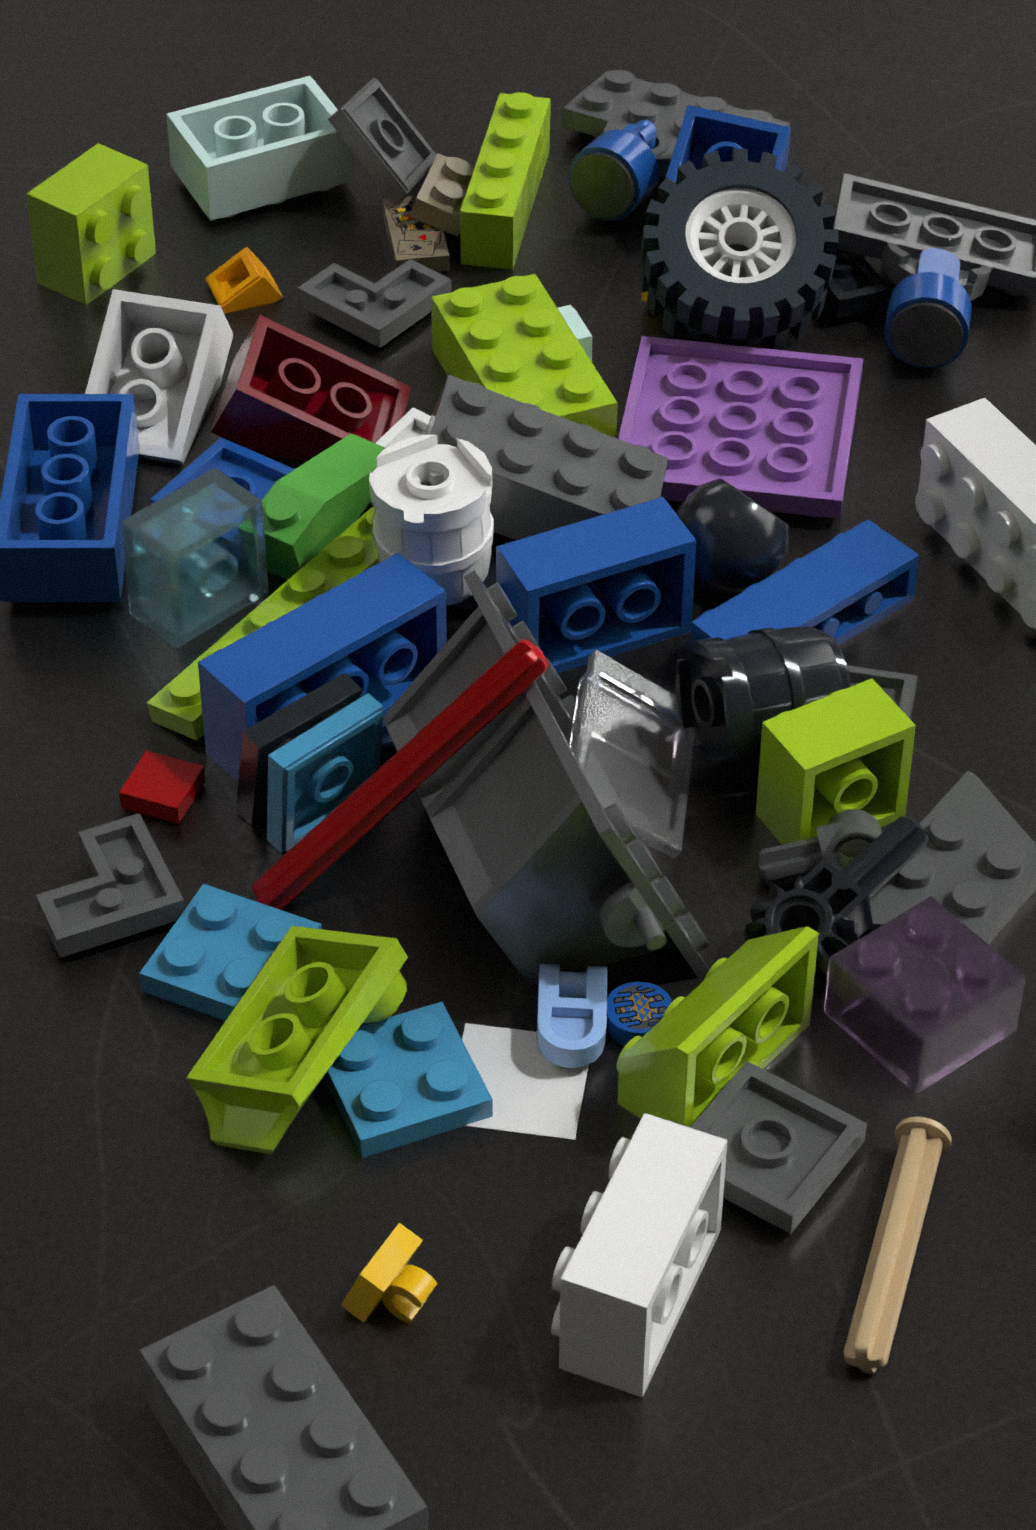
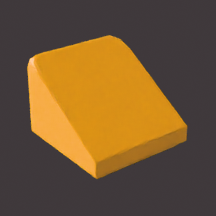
M248 247L242 249L205 278L218 305L221 306L225 314L275 303L283 299L268 269Z

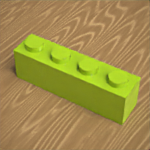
M523 92L513 94L499 93L460 210L461 264L508 270L514 269L550 152V98L534 97Z

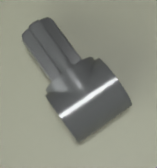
M848 809L834 815L826 825L817 826L818 837L762 849L758 853V862L766 886L771 887L772 883L778 886L795 882L799 875L803 878L824 858L842 871L856 857H848L839 852L840 847L853 839L865 840L871 844L882 833L878 821L866 811Z

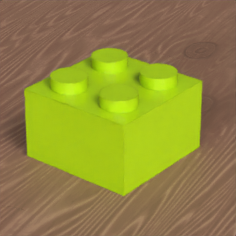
M98 143L26 194L37 283L87 306L156 254L148 165Z
M872 678L763 721L756 815L782 845L818 837L817 826L826 825L834 815L848 809H859L868 812L878 821L880 827L893 823L899 817H905L916 725Z

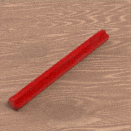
M527 639L520 640L259 877L254 882L252 888L257 896L256 901L280 910L289 905L547 671L549 664L542 650Z

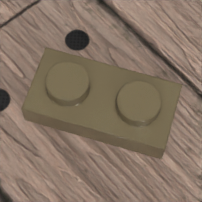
M437 153L409 216L458 237L460 233V210L474 167L461 158L446 157Z

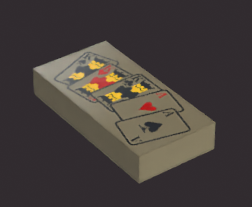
M417 196L402 197L395 203L390 198L382 199V214L395 269L409 259H412L436 272L450 271V255L444 231L409 216Z

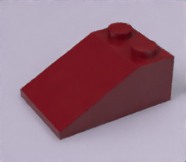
M259 315L233 359L210 433L265 457L309 461L349 434H354L376 443L405 415L412 387Z

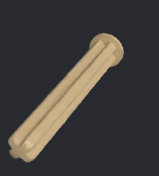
M925 1117L905 1118L898 1123L894 1137L899 1147L844 1348V1358L847 1364L859 1367L862 1373L873 1374L877 1368L884 1367L888 1362L940 1157L948 1153L952 1142L951 1134L946 1127L935 1120Z

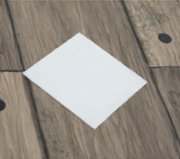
M465 1023L462 1041L493 1099V1117L464 1126L575 1140L589 1064L584 1067L567 1068L557 1066L546 1060L538 1049L537 1032Z

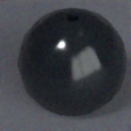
M721 478L697 486L681 502L676 513L696 539L694 583L716 595H739L750 585L759 583L780 571L789 551V525Z

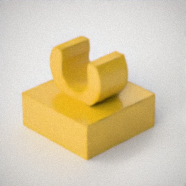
M399 1223L360 1273L340 1306L365 1323L382 1300L385 1307L395 1317L409 1324L438 1284L423 1269L408 1265L423 1240Z

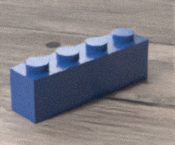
M867 519L849 531L836 535L830 542L806 556L793 560L787 567L763 581L750 585L742 593L713 610H707L702 613L696 620L691 622L690 642L721 637L725 640L748 634L750 630L761 628L777 629L794 626H812L819 631L824 630L839 646L914 601L919 554Z

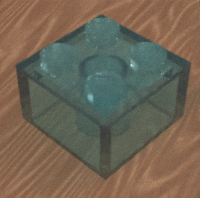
M216 468L121 521L130 613L176 649L269 593L263 503Z

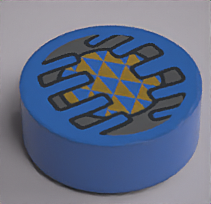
M630 982L615 988L607 998L606 1030L614 1041L623 1046L636 1036L643 1037L662 1019L664 1012L672 1003V999L665 990L647 982Z

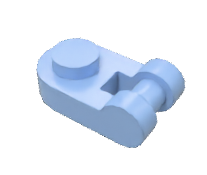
M540 963L536 1039L539 1051L546 1060L557 1066L567 1068L584 1067L595 1062L603 1052L606 1038L607 967L587 966L586 972L560 971V964Z

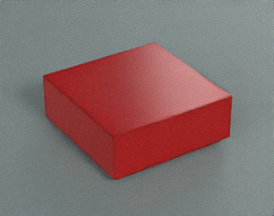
M146 750L119 792L121 808L180 824L205 783L204 766Z

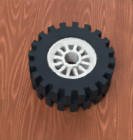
M733 149L731 161L721 162L718 151L703 154L702 169L697 170L689 160L678 167L676 183L666 177L658 187L657 201L651 199L646 211L640 259V283L642 292L648 291L647 307L653 317L664 312L662 328L672 338L683 329L687 332V341L760 348V344L767 343L770 349H785L789 332L797 340L808 332L811 318L815 320L819 318L824 308L826 296L829 293L839 243L838 229H833L835 213L831 203L821 206L823 190L815 180L805 187L801 185L803 170L795 164L790 163L785 172L776 169L777 156L763 152L760 163L747 161L748 149ZM741 244L748 247L749 250L736 251L729 246Z

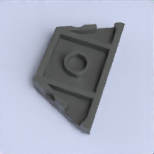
M967 771L920 822L921 828L929 838L927 846L870 898L873 924L867 930L897 933L895 945L918 948L938 946L950 952L981 955L1036 890V843L978 776Z

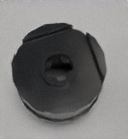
M794 626L777 629L761 628L750 630L748 634L725 640L721 637L687 642L683 648L690 651L689 658L677 660L675 669V694L679 718L683 729L695 727L702 744L691 747L696 756L707 766L739 762L746 755L760 754L763 721L771 719L782 712L794 710L829 696L835 691L851 687L848 667L840 647L831 635L824 630L819 631L812 626Z

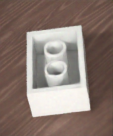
M644 1113L631 1140L622 1137L618 1141L609 1165L608 1178L610 1182L604 1194L594 1191L590 1196L581 1221L580 1231L583 1235L576 1249L568 1246L564 1248L554 1271L552 1289L560 1292V1301L553 1317L551 1333L560 1337L559 1369L643 1397L721 1231L727 1153L726 1139Z

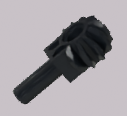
M899 817L842 871L824 858L803 878L800 875L798 876L793 885L794 890L785 892L782 888L772 883L769 889L770 902H752L750 914L753 922L746 924V928H744L745 943L749 939L806 926L819 933L814 978L818 977L823 983L831 987L833 981H835L833 967L851 969V964L854 961L853 949L851 947L858 945L857 942H859L860 936L873 924L870 898L927 846L928 835L912 817Z

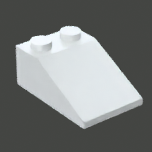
M113 289L85 394H134L140 445L139 458L183 465L221 385L233 338V332L221 306Z

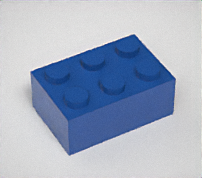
M660 497L496 546V583H499L518 615L509 621L512 627L524 621L544 653V657L550 660L557 673H561L691 632L696 539L664 497Z

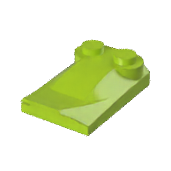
M291 926L186 1077L205 1110L209 1123L210 1140L219 1146L270 1155L273 1153L302 1106L361 1024L380 1022L389 1018L396 1012L407 992V982L399 970L408 956L397 938Z

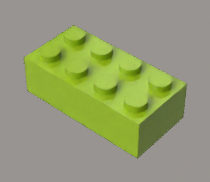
M536 274L513 276L504 281L473 288H460L454 292L431 297L432 350L447 376L451 375L467 382L478 383L493 392L522 403L533 404L543 411L578 424L588 425L601 433L617 438L618 402Z

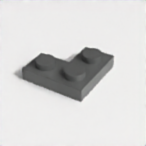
M409 259L374 284L333 263L298 287V305L381 348L432 311V296L452 292L451 279Z
M140 813L79 831L80 851L93 877L36 895L38 913L59 958L175 922L185 910L184 899Z

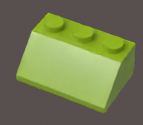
M806 926L749 939L728 959L722 957L717 960L698 987L686 998L684 996L676 998L668 1006L662 1019L643 1037L636 1036L625 1045L616 1064L617 1071L619 1072L617 1104L640 1119L646 1113L690 1128L746 1061L764 1069L810 1025L819 933Z

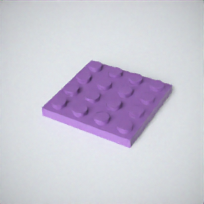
M641 336L618 439L633 445L646 447L652 452L668 458L660 495L665 500L682 502L697 486L721 478L769 511L800 514L808 517L840 519L860 391L863 359Z

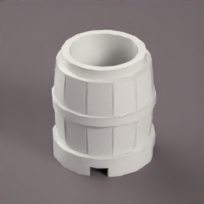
M419 435L402 439L382 450L376 458L377 468L373 473L370 471L369 476L370 499L375 508L372 531L373 541L378 550L379 563L399 553L446 590V606L460 603L473 595L464 576L475 570L483 582L488 575L494 533V519L490 513L489 505L491 503L493 487L492 467L484 452L462 439L457 438V447L438 444L437 435Z

